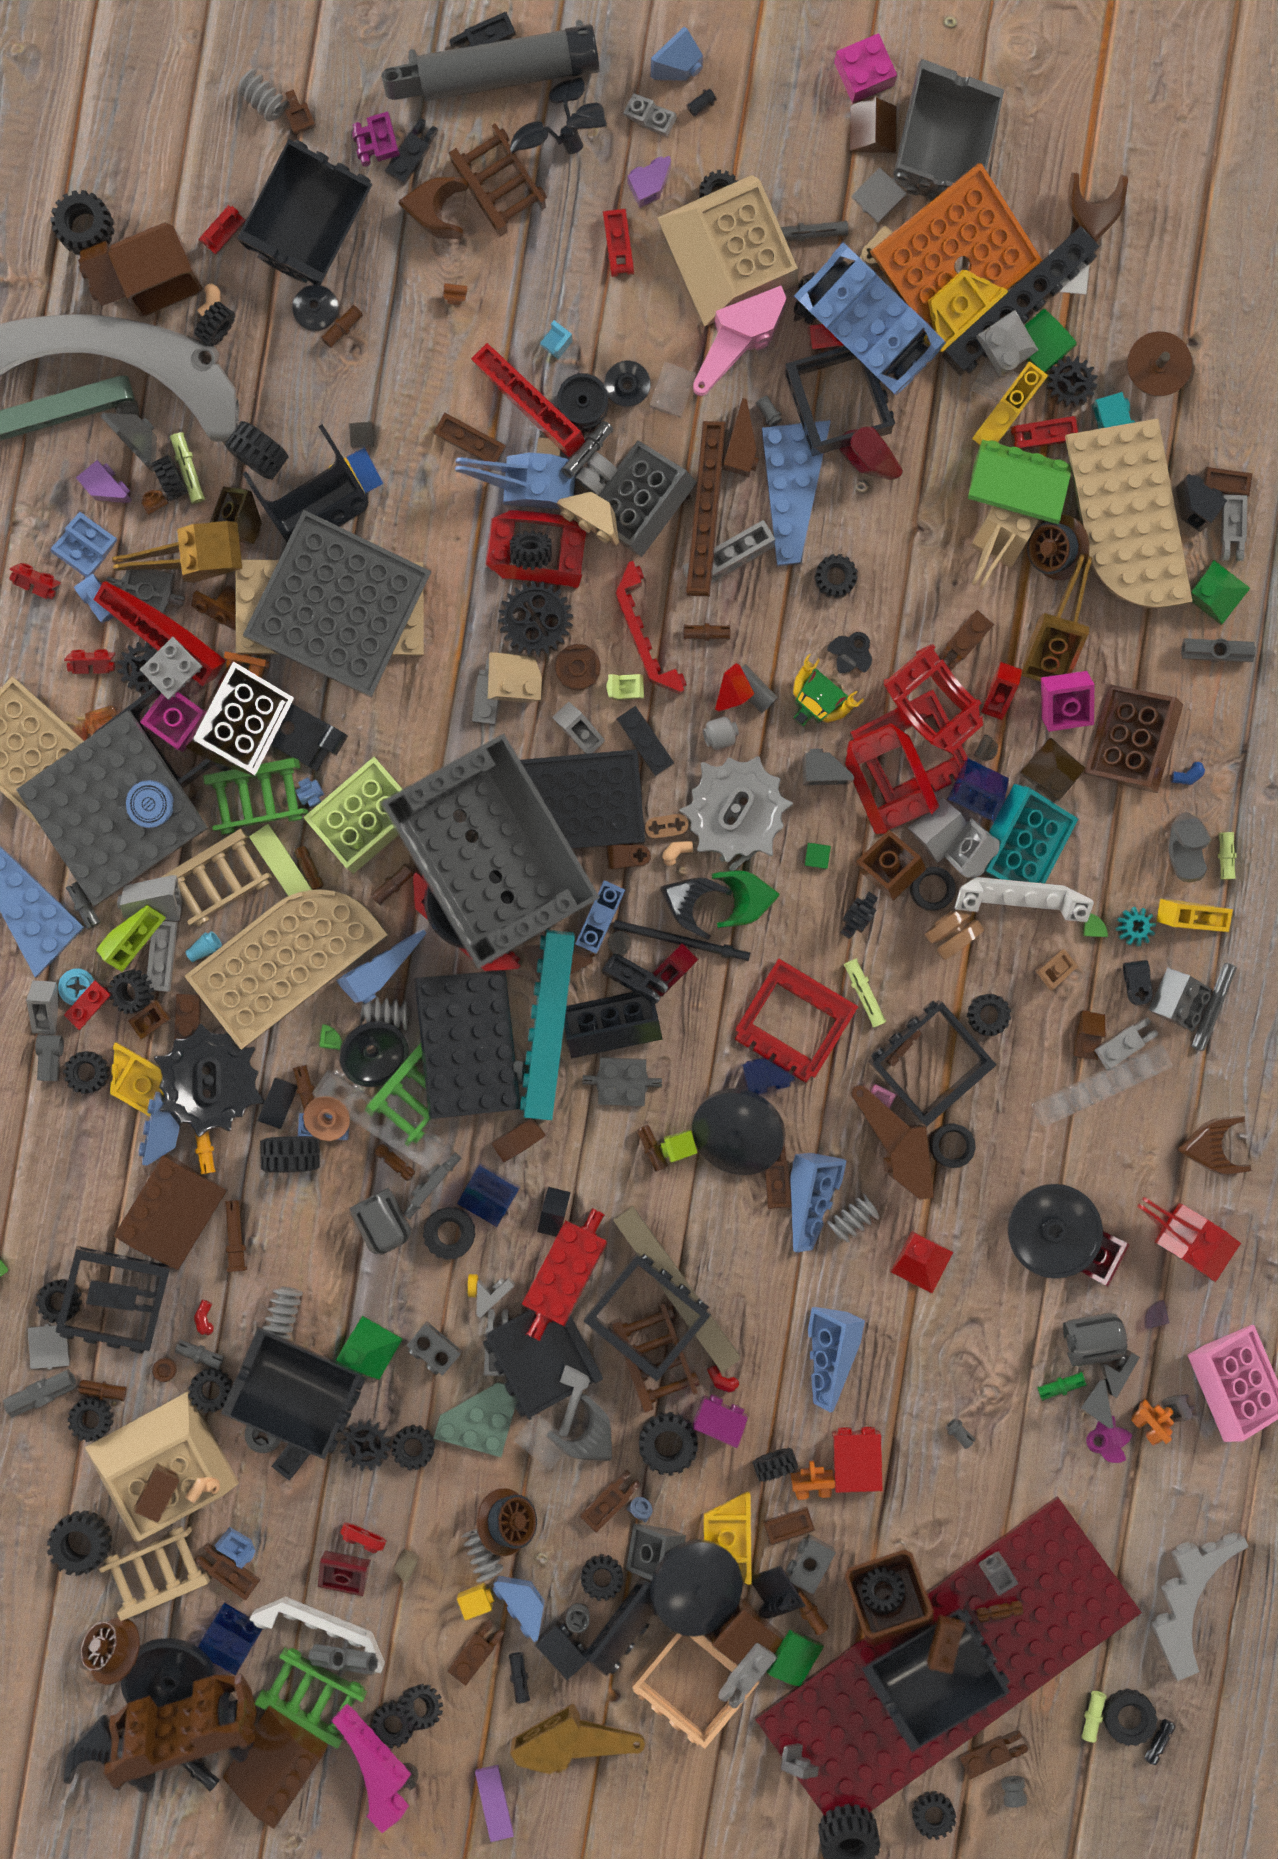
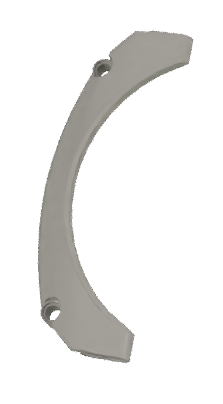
M49 315L0 324V376L15 366L45 355L79 352L104 355L136 366L169 387L196 416L205 433L212 441L226 442L239 425V401L236 398V388L221 366L216 364L219 360L218 350L202 341L159 326L101 315ZM203 351H208L211 354L212 360L210 363L202 359Z

